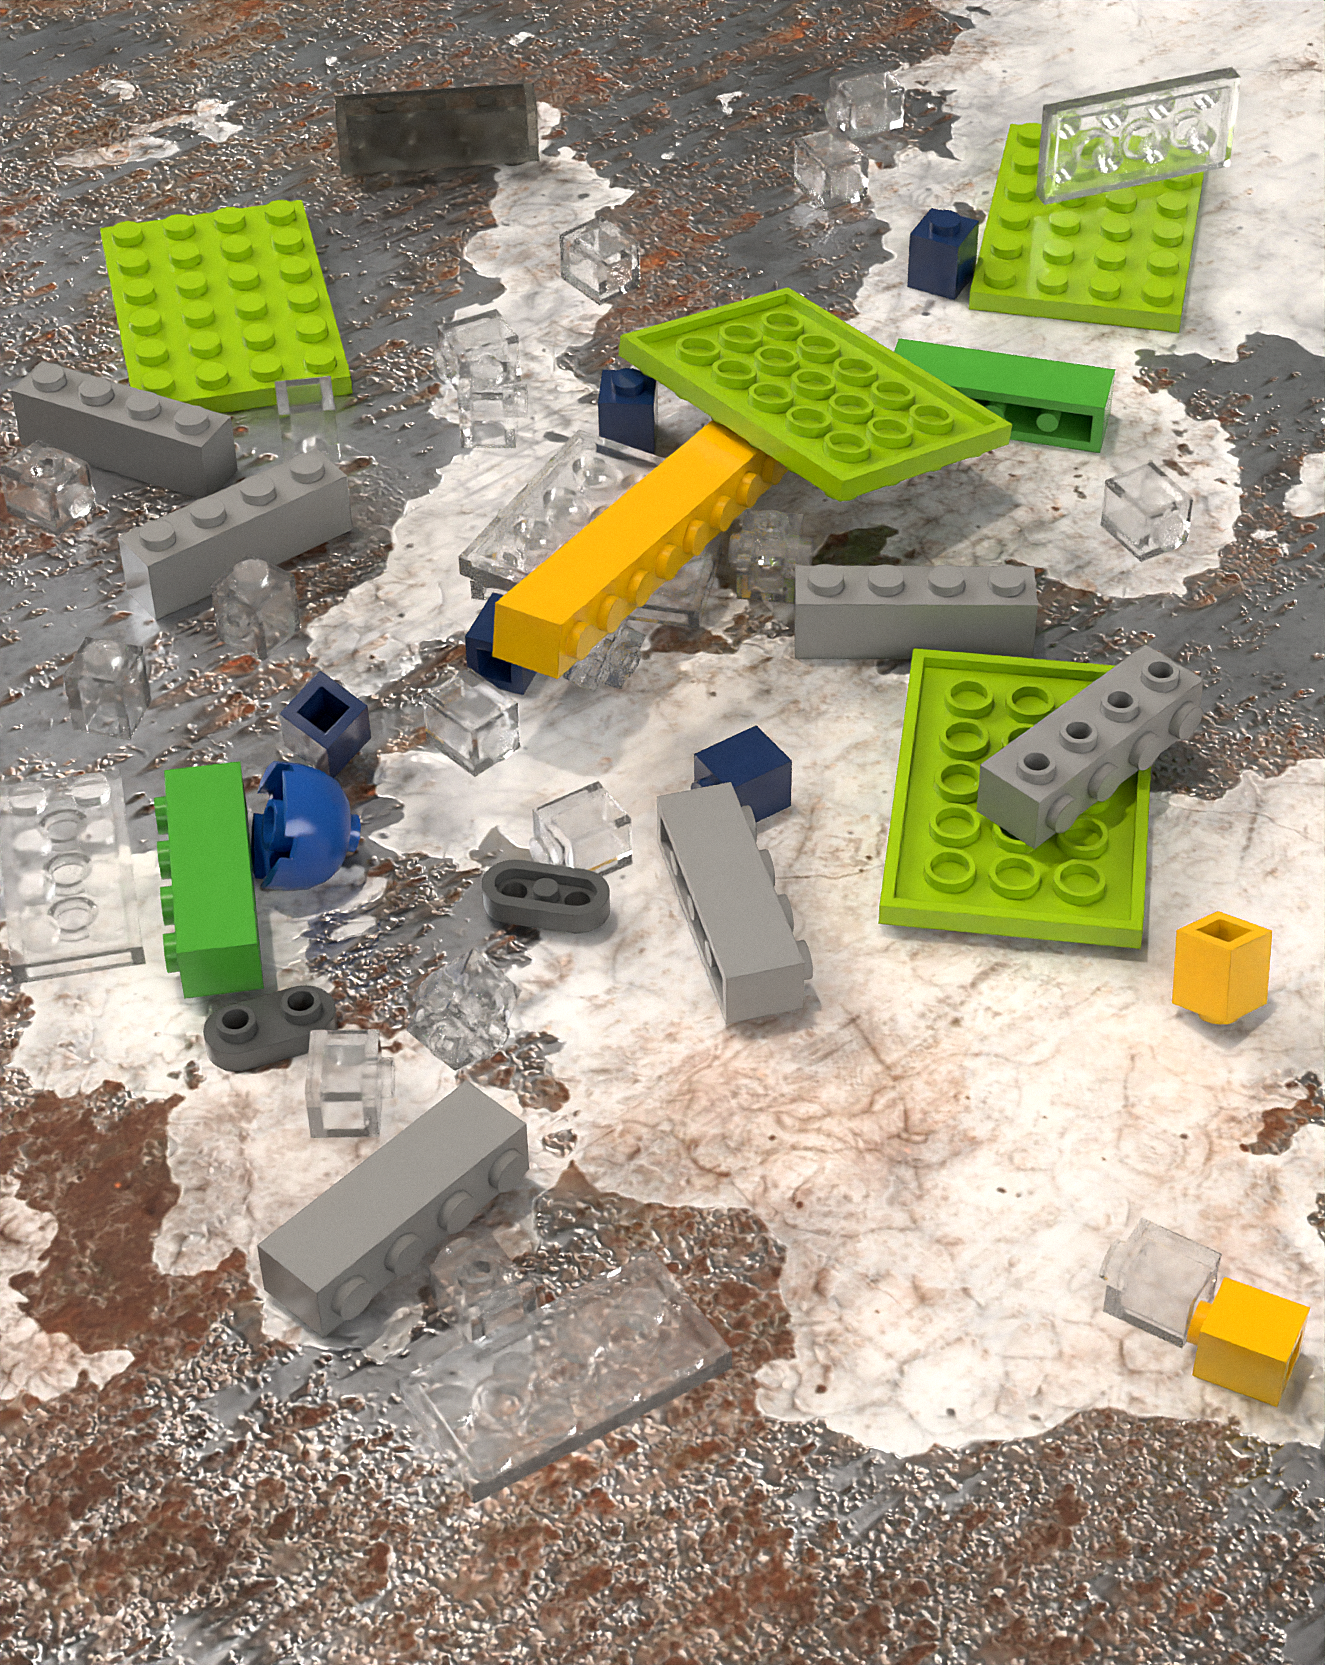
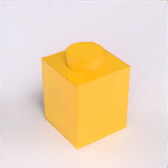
M1216 911L1176 930L1172 1004L1198 1013L1200 1019L1212 1024L1233 1023L1238 1018L1266 1005L1272 930L1220 911Z
M1224 1277L1213 1303L1200 1300L1189 1326L1186 1342L1197 1346L1192 1376L1278 1407L1301 1352L1310 1307Z

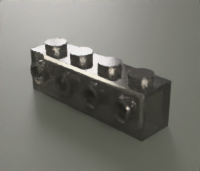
M534 83L335 96L341 174L369 176L377 172L400 170L416 173L430 168L455 167L458 169H470L476 165L489 164L518 166L525 162L540 161L538 112Z

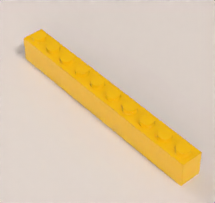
M713 420L710 421L495 602L492 656L559 679L578 660H584L590 650L608 633L615 632L620 623L637 607H642L650 595L666 581H671L678 570L692 557L700 555L705 546L721 531L725 532L730 527L732 521L744 510L753 507L757 499L772 485H777L783 475L789 470L786 469L785 465L767 453L752 447L747 440L726 426Z

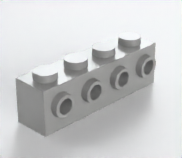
M41 361L11 390L22 445L199 499L218 492L238 470L231 416L45 361Z
M315 448L118 536L127 591L155 620H158L353 530L347 475Z
M830 564L795 566V659H912L913 648L1033 658L1038 610L1034 566H953L946 564L938 566H893L889 564L878 566H834Z
M1145 644L980 765L977 812L1033 849L1037 848L1055 833L1065 832L1085 810L1097 801L1103 802L1110 798L1122 782L1139 769H1148L1156 761L1160 753L1179 739L1185 740L1194 733L1203 715L1200 704L1204 679Z
M731 782L657 796L658 845L725 1023L730 1024L803 1009L804 980L813 978L811 954L805 940L796 941L792 933L794 930L792 908L787 895H777L774 889L775 871L773 861L767 849L759 850L757 847V828L751 807L749 805L741 807Z
M466 1080L257 1245L264 1290L324 1338L344 1320L354 1319L361 1314L371 1298L398 1276L403 1277L411 1273L419 1265L424 1255L449 1234H456L462 1231L471 1222L475 1213L498 1194L508 1192L518 1185L526 1171L529 1170L527 1124Z

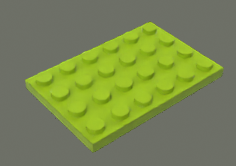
M1039 123L1010 124L970 289L969 309L1179 333L1208 144L1196 143L1187 138H1175L1172 140L1147 138L1138 133L1118 135L1098 133L1088 128H1074L1072 130L1049 128Z
M275 200L267 205L246 208L225 207L216 212L189 216L174 214L160 220L139 223L124 221L114 226L100 228L130 387L153 392L163 397L200 406L218 413L353 394L350 370L302 200Z
M789 287L620 335L618 353L620 357L640 369L644 375L652 377L675 392L676 396L680 399L690 402L711 416L712 420L716 423L726 426L747 440L752 447L762 450L785 465L786 469L790 472L800 475L821 489L829 498L839 502L853 500L859 495L886 486H894L899 484L900 481L927 472L938 471L944 466L968 458L979 457L985 452L1009 445L1012 430L1010 422Z
M913 648L880 896L878 924L1141 949L1144 923L1151 766L1146 770L1139 769L1122 782L1110 798L1103 802L1097 801L1080 814L1068 830L1063 833H1055L1035 849L977 812L980 765L1116 665Z

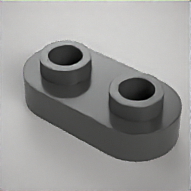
M506 860L490 867L482 878L484 909L493 919L503 923L568 933H586L602 926L610 915L609 885L601 875L590 870L526 860Z
M307 985L291 987L224 1006L213 1012L204 1024L203 1034L207 1056L215 1066L223 1070L238 1072L319 1050L328 1045L337 1033L336 1006L328 992L321 988Z

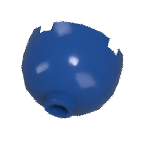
M273 761L267 766L260 781L257 794H267L269 799L264 814L253 813L251 854L255 879H264L260 885L263 889L282 891L311 889L325 883L341 868L347 852L356 851L361 831L360 818L357 814H351L350 802L339 782L318 768L280 761Z

